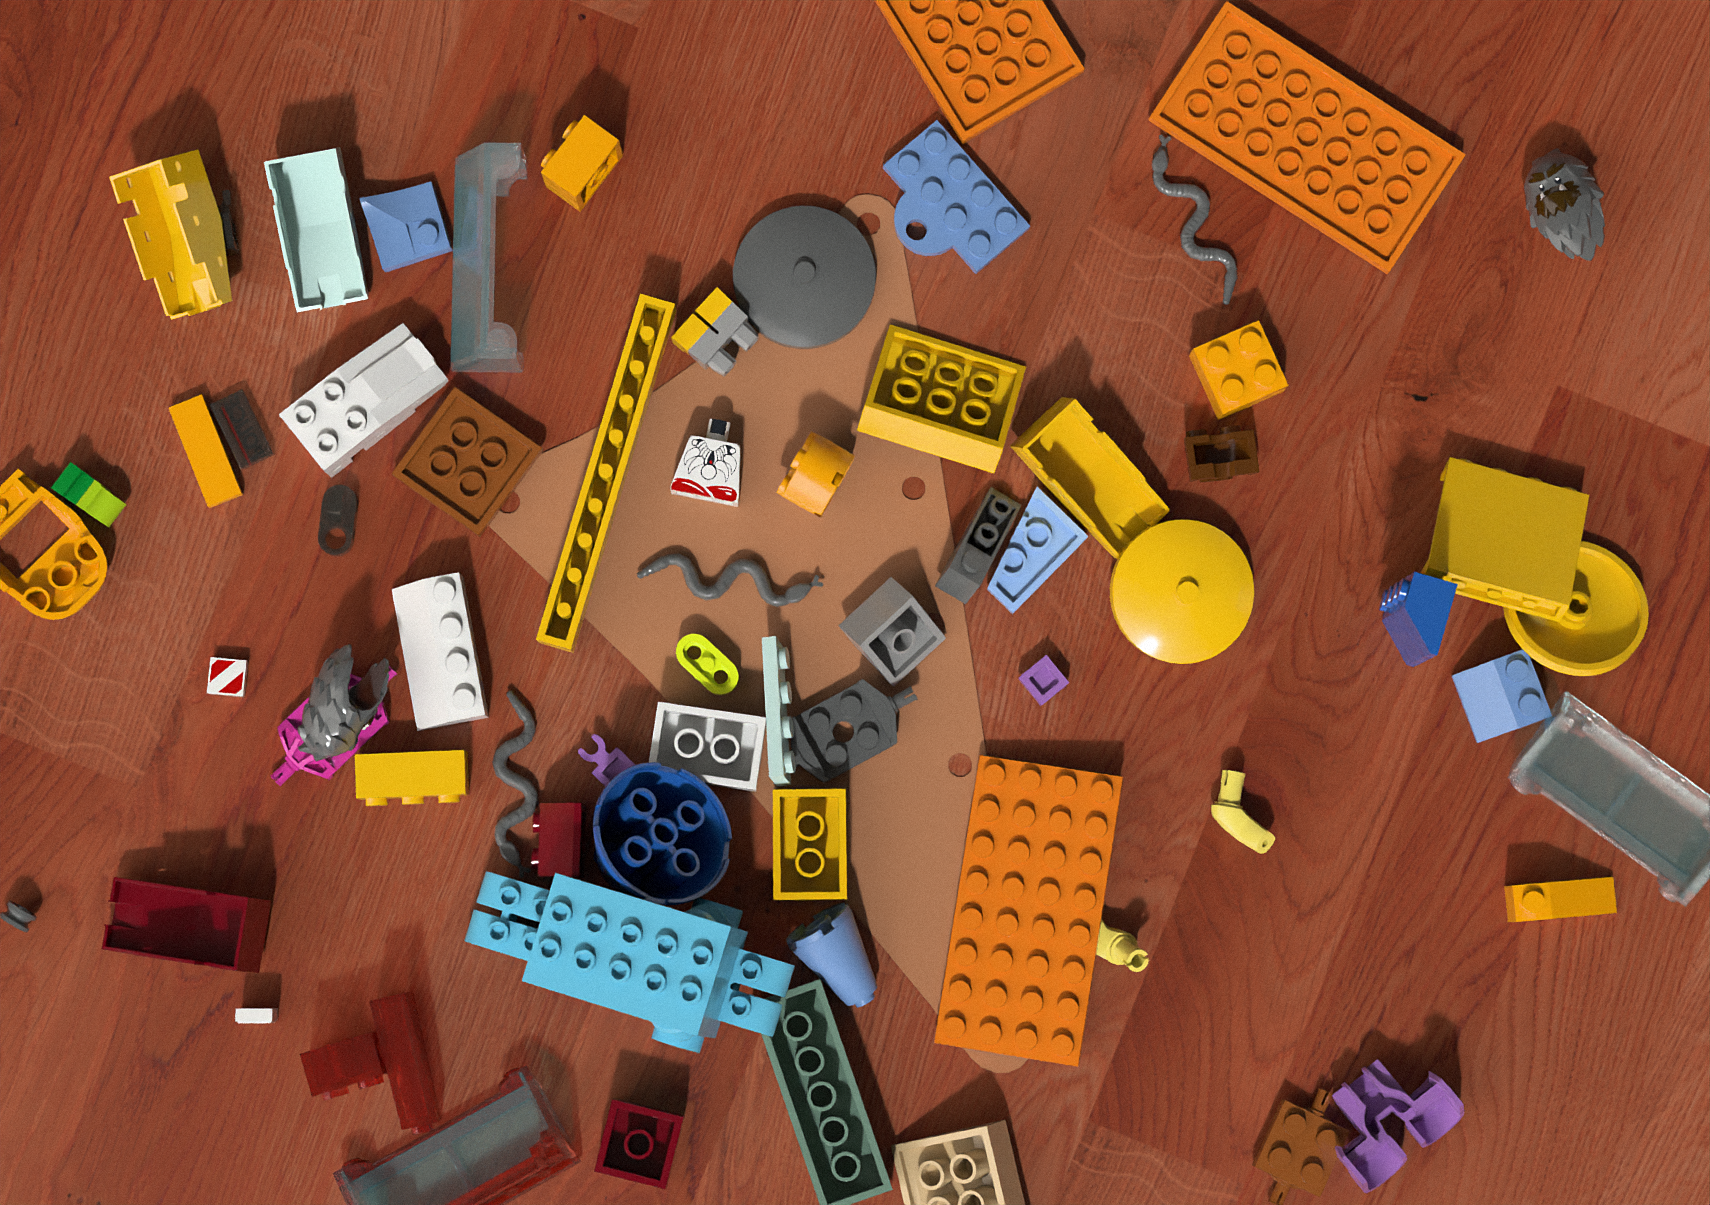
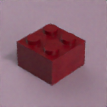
M613 1098L594 1172L666 1190L685 1115Z

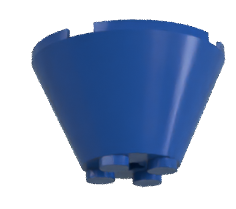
M658 762L642 763L629 767L619 773L601 792L593 817L594 860L604 880L616 892L657 904L679 905L689 903L704 896L721 880L730 861L728 854L729 841L732 839L731 827L718 797L697 776L683 768L676 770L661 766V763Z

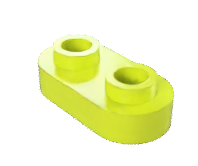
M689 634L678 642L676 656L679 663L708 691L715 695H726L736 688L739 681L736 666L704 636ZM693 646L701 649V656L695 660L689 658L687 654L688 650ZM718 671H724L728 675L727 681L723 684H718L714 681V675Z

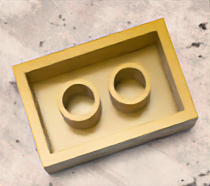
M846 789L773 790L774 900H847Z

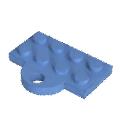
M938 120L883 165L885 172L905 193L898 201L895 209L894 229L900 242L913 253L922 256H937L953 248L971 270L977 274L1030 229V225ZM913 222L921 223L926 229V235L920 240H913L907 235L906 227Z

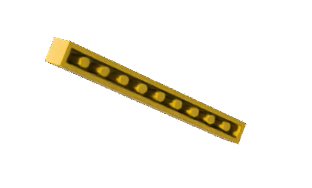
M644 294L639 296L536 640L541 644L574 653L676 315L674 303Z

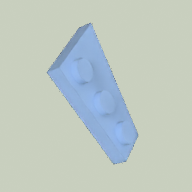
M1036 487L987 590L1013 614L1088 538V535L1047 495Z

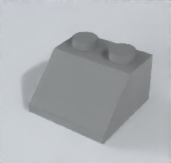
M892 577L838 625L854 646L893 687L946 639L916 599Z

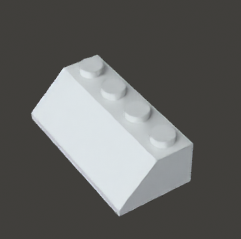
M457 572L422 579L392 589L417 731L489 718L463 576Z

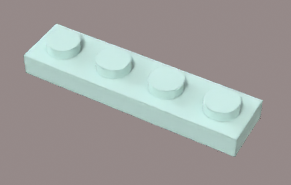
M776 636L763 637L762 653L769 777L777 787L791 785L790 773H795L796 771L795 756L793 751H789L788 739L794 736L792 718L787 716V703L792 702V691L789 681L785 682V669L790 668V656L788 648L783 647Z

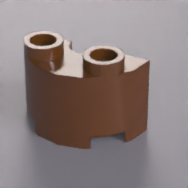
M1236 425L1220 428V435L1213 436L1207 435V429L1185 432L1184 445L1190 482L1200 480V483L1233 479L1232 476L1259 473L1254 430L1241 431V426Z

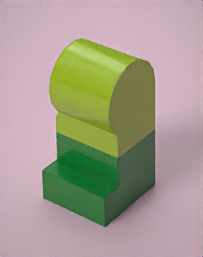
M72 462L69 463L51 487L54 491L107 527L112 525L127 505L113 495L109 489Z

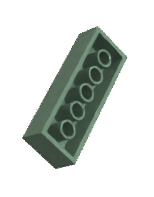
M818 979L787 990L785 997L773 995L764 998L783 1004L774 1036L761 1035L819 1204L851 1205L893 1190L821 980Z

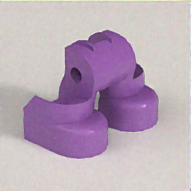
M1377 1059L1367 1068H1361L1363 1075L1349 1086L1345 1082L1342 1083V1088L1332 1095L1339 1109L1360 1133L1358 1137L1343 1147L1335 1146L1337 1158L1348 1169L1350 1176L1364 1193L1379 1187L1407 1161V1155L1395 1140L1386 1134L1380 1123L1391 1112L1395 1113L1405 1122L1407 1130L1422 1148L1429 1146L1445 1135L1464 1116V1104L1442 1078L1429 1071V1076L1425 1082L1408 1096Z

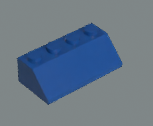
M1413 572L1404 579L1402 578L1399 582H1396L1393 586H1390L1389 590H1384L1379 610L1384 611L1382 622L1406 665L1415 667L1438 655L1458 584Z

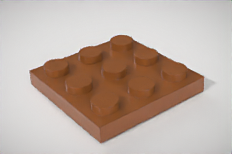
M454 387L392 472V475L481 537L543 452V449Z

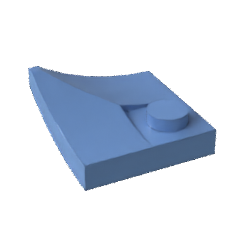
M431 181L394 192L359 198L382 269L385 272L453 251L435 186Z

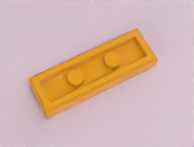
M201 394L169 407L168 409L207 506L212 508L242 496V490L204 396Z

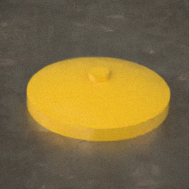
M1195 520L1164 521L1141 531L1125 546L1119 555L1110 582L1111 608L1122 633L1141 652L1169 663H1196L1223 652L1239 637L1245 628L1254 601L1253 575L1247 558L1240 547L1220 529Z
M1581 541L1570 606L1560 622L1503 607L1507 626L1512 636L1530 657L1547 668L1574 676L1598 675L1609 672L1623 664L1641 643L1647 629L1649 616L1644 589L1631 568L1614 553L1585 541Z

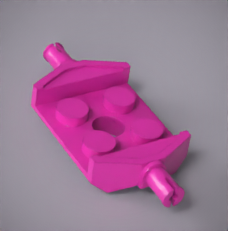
M389 666L388 674L390 676L388 682L395 675H397V673ZM350 674L348 690L358 684L362 678ZM308 697L277 727L287 756L285 757L286 762L270 775L271 778L276 780L275 782L279 786H282L295 771L302 769L330 780L334 777L333 774L378 730L390 722L383 700L377 708L378 711L372 724L361 731L356 747L352 751L315 761L312 754L298 750V747L304 743L298 734V726L302 725L303 709L309 701Z

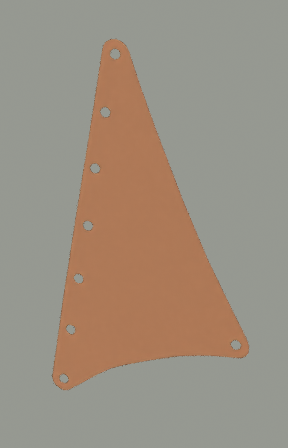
M865 194L857 195L850 199L838 213L856 228L858 218L864 213H873L880 220V228L877 233L871 236L862 234L873 255L876 284L868 312L852 332L837 342L824 347L795 349L774 343L755 330L759 339L747 352L734 341L724 349L737 361L725 377L713 371L710 367L705 370L696 361L666 384L652 392L584 618L620 651L671 704L766 717L762 638L776 636L783 647H787L789 651L790 668L785 669V682L789 681L792 691V702L787 703V716H791V718L853 686L862 679L886 697H893L911 686L914 692L904 698L915 694L918 700L898 709L899 712L896 713L897 744L826 783L821 782L799 766L796 767L795 773H790L791 785L777 787L769 777L766 729L757 791L750 792L773 817V790L846 789L847 900L844 901L927 1000L937 1015H939L979 756L987 755L963 602L935 587L948 559L955 549L940 457L857 431L889 325L919 333L904 246L898 239L894 229L895 208L882 197ZM709 419L730 422L727 442L738 444L741 447L738 507L671 494L670 491L671 483L690 436L706 438ZM600 425L576 439L541 453L514 490L520 498L518 509L511 514L499 511L489 525L495 533L551 585L558 568ZM811 431L855 455L848 472L821 518L776 493L786 474L788 475L795 456L800 448L803 447ZM909 477H918L925 484V493L917 500L908 499L902 492V484ZM681 554L691 560L697 570L700 581L705 586L714 585L726 567L738 559H751L761 565L768 576L772 591L777 595L785 594L788 588L799 583L810 584L813 582L815 575L819 576L818 582H822L823 586L812 587L800 602L776 607L767 604L761 598L755 582L749 573L739 574L729 590L720 598L707 601L692 594L686 585L681 568L677 565H669L667 568L645 576L642 579L637 577V573L661 556ZM890 577L916 599L927 615L937 613L943 617L945 629L942 633L946 637L942 643L894 687L854 646L838 626ZM689 634L704 636L736 666L739 681L731 693L726 695L711 693L679 663L676 656V647L684 636ZM696 646L691 647L687 653L688 657L694 660L698 659L701 656V649ZM718 671L714 675V681L718 684H723L728 679V675L724 671ZM847 722L837 723L833 728V736L839 742H848L854 735L853 727ZM788 738L789 750H791V738ZM957 753L967 755L972 762L971 771L964 777H956L948 768L949 760ZM964 1048L971 1059L980 1067L995 1073H1009L1020 1068L1028 1060V1058Z

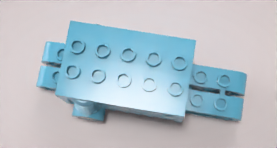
M485 872L476 903L502 910L501 917L474 910L464 941L528 961L522 978L523 982L651 1021L655 1026L652 1039L697 1053L701 1051L704 1037L716 1038L721 1021L764 1035L774 1036L783 1004L741 992L739 988L742 984L785 997L795 965L743 950L748 932L738 929L743 913L742 910L698 898L693 901L690 910L682 912L557 873L554 875L550 890L495 873ZM521 916L540 922L538 929L516 922L517 917Z

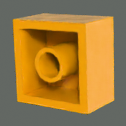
M585 115L579 122L574 120L567 127L562 136L565 139L563 144L557 151L551 149L541 163V167L544 168L541 174L546 187L579 212L582 211L623 156L619 140Z
M1259 320L1198 346L1189 355L1218 420L1280 394L1289 386Z

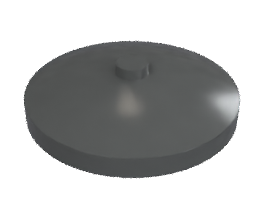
M793 206L766 216L747 233L740 244L734 261V292L739 308L748 316L749 324L765 338L789 348H819L844 338L863 320L872 303L875 291V263L865 238L846 218L821 207Z

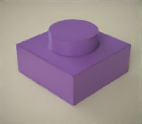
M1047 655L1018 678L1040 706L1069 684V681Z

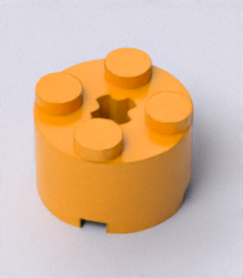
M811 431L803 447L800 448L795 456L788 475L786 474L776 493L821 518L848 472L855 455Z

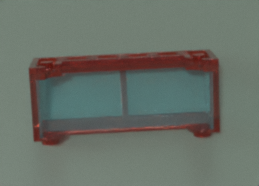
M525 1065L505 1073L503 1080L499 1084L500 1092L374 1163L366 1159L353 1158L345 1162L341 1169L332 1174L346 1205H505L582 1161L539 1081L529 1067Z

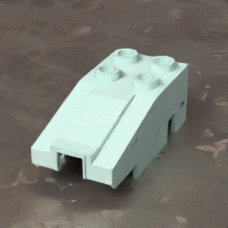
M341 148L265 161L264 165L269 189H272L275 202L273 209L285 267L288 269L297 312L317 308L322 310L323 308L369 299Z

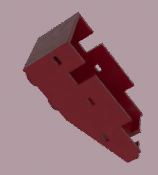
M119 877L113 878L110 900L108 902H115L112 925L104 924L103 950L194 965H205L232 971L259 973L271 900Z

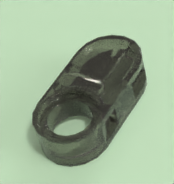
M334 485L328 488L324 493L321 505L318 543L322 550L334 557L347 554L352 549L355 539L358 498L349 487L344 485ZM334 529H340L346 535L345 544L339 549H332L326 543L327 534Z

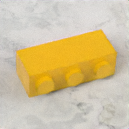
M465 750L356 754V798L366 800V806L388 805L387 799L402 798V805L424 804V797H438V803L460 802L461 795H469L468 752Z

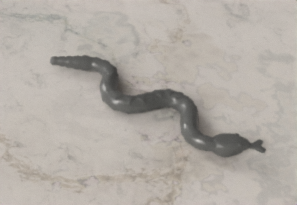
M1159 135L1162 144L1154 154L1151 165L1154 185L1159 192L1167 196L1191 198L1197 204L1196 211L1188 219L1181 231V247L1190 258L1200 261H1219L1225 265L1227 272L1224 277L1223 303L1228 305L1237 281L1238 269L1235 259L1226 250L1200 247L1195 243V233L1209 217L1211 203L1206 192L1198 186L1168 183L1164 179L1163 175L1169 164L1166 144L1172 138L1168 136L1165 139L1163 135Z
M681 554L661 556L637 573V577L642 579L645 576L667 568L669 565H677L681 568L686 585L692 594L706 601L720 598L729 590L739 574L749 573L755 582L761 598L767 604L776 607L800 602L812 587L823 586L822 582H818L819 576L815 575L813 582L810 584L799 583L788 588L785 594L777 595L772 591L764 568L751 559H738L729 564L714 585L705 586L700 581L697 570L691 560Z
M508 691L506 696L509 698L510 703H512L520 720L523 721L524 730L520 735L505 741L495 750L492 765L495 775L505 784L521 791L525 796V800L522 806L501 817L495 826L494 836L502 857L508 863L517 866L520 869L519 877L523 878L524 872L530 873L531 869L522 866L520 853L517 847L507 840L506 832L510 827L523 822L533 815L539 804L538 790L531 780L511 771L507 767V759L513 753L525 748L533 740L536 726L531 711L526 708L512 691Z

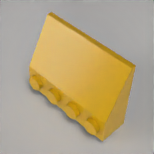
M890 324L857 431L994 473L1004 448L1026 367Z

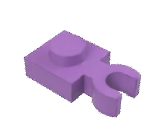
M593 734L591 737L598 744V751L595 754H587L582 748L578 750L584 760L596 762L599 765L592 774L605 787L619 773L635 766L618 747L610 754L607 753L604 740L596 734Z

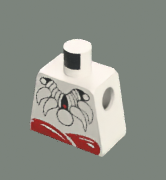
M709 419L706 438L690 436L671 483V494L735 507L739 506L741 447L738 444L727 442L730 422Z

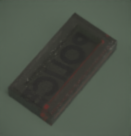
M243 389L210 404L241 470L275 455Z

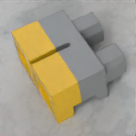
M716 287L695 310L696 316L692 314L671 338L675 346L683 352L685 351L705 370L710 367L713 371L725 377L737 361L724 349L734 341L747 352L758 341L759 336L752 326L748 324V316Z

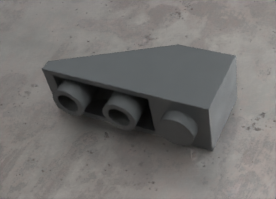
M990 487L948 559L935 587L966 604L981 586L1021 504Z

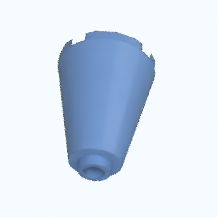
M839 903L814 915V921L807 927L802 923L789 934L786 942L790 950L847 1006L855 1004L859 1008L875 998L873 992L878 986L853 912L848 904Z

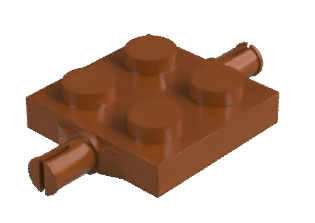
M1319 1088L1311 1108L1299 1107L1284 1099L1281 1100L1252 1166L1267 1172L1277 1181L1268 1202L1274 1205H1283L1290 1188L1305 1190L1317 1197L1321 1196L1338 1159L1335 1146L1343 1147L1350 1132L1333 1123L1324 1115L1333 1094Z

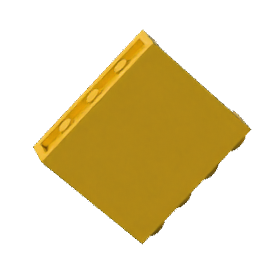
M1450 457L1440 476V480L1444 481L1429 559L1421 574L1458 584L1455 594L1560 622L1571 602L1589 495L1578 492L1571 487H1558L1544 483L1538 478H1525L1508 473L1501 468H1489L1474 464L1468 459Z

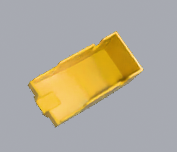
M199 150L160 159L110 176L109 178L118 204L133 200L137 216L123 220L143 280L154 278L166 316L169 315L171 320L185 315L191 316L231 302L232 295L221 216Z
M1061 397L1017 438L1010 447L1063 506L1115 559H1118L1125 546L1136 535L1146 528L1157 524L1170 510L1147 484L1146 478L1110 437L1104 431H1099L1091 422L1094 419L1074 398Z

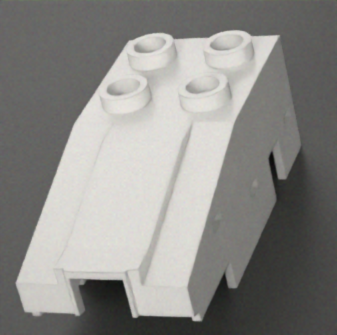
M402 323L337 368L279 415L320 467L332 478L353 462L351 457L363 448L367 451L415 413L414 409L444 387L449 380L436 365L435 359L418 338L416 339L404 323Z

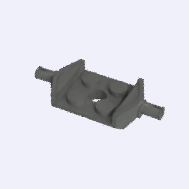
M862 679L853 686L796 717H792L794 736L791 738V750L789 751L794 753L796 767L801 766L815 778L826 783L896 745V713L899 712L898 709L918 700L915 694L904 698L914 692L911 686L893 697H886ZM847 722L853 727L854 735L850 741L839 742L834 738L833 728L837 723Z

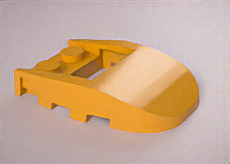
M17 469L0 486V540L40 501L69 530L18 579L0 562V589L3 592H7L19 601L20 605L36 616L49 620L67 618L81 610L102 588L108 572L106 555L81 518L71 508L44 487L27 477L20 469Z

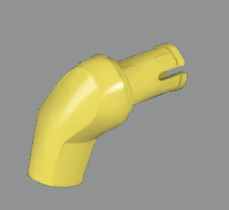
M1222 770L1218 802H1214V805H1211L1212 816L1223 829L1241 843L1258 853L1263 854L1267 852L1273 845L1275 836L1243 810V806H1240L1242 787L1246 774Z
M1102 920L1097 955L1116 965L1125 964L1134 972L1145 969L1149 958L1145 956L1148 954L1137 946L1135 937L1126 931L1108 927Z

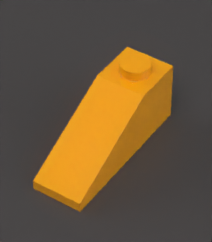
M1613 877L1504 886L1508 922L1617 913Z

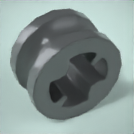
M9 900L7 903L8 910L1 912L0 918L27 933L30 929L28 923L35 921L37 916L23 906Z

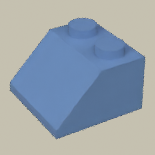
M1523 649L1452 675L1476 743L1552 717L1531 658Z

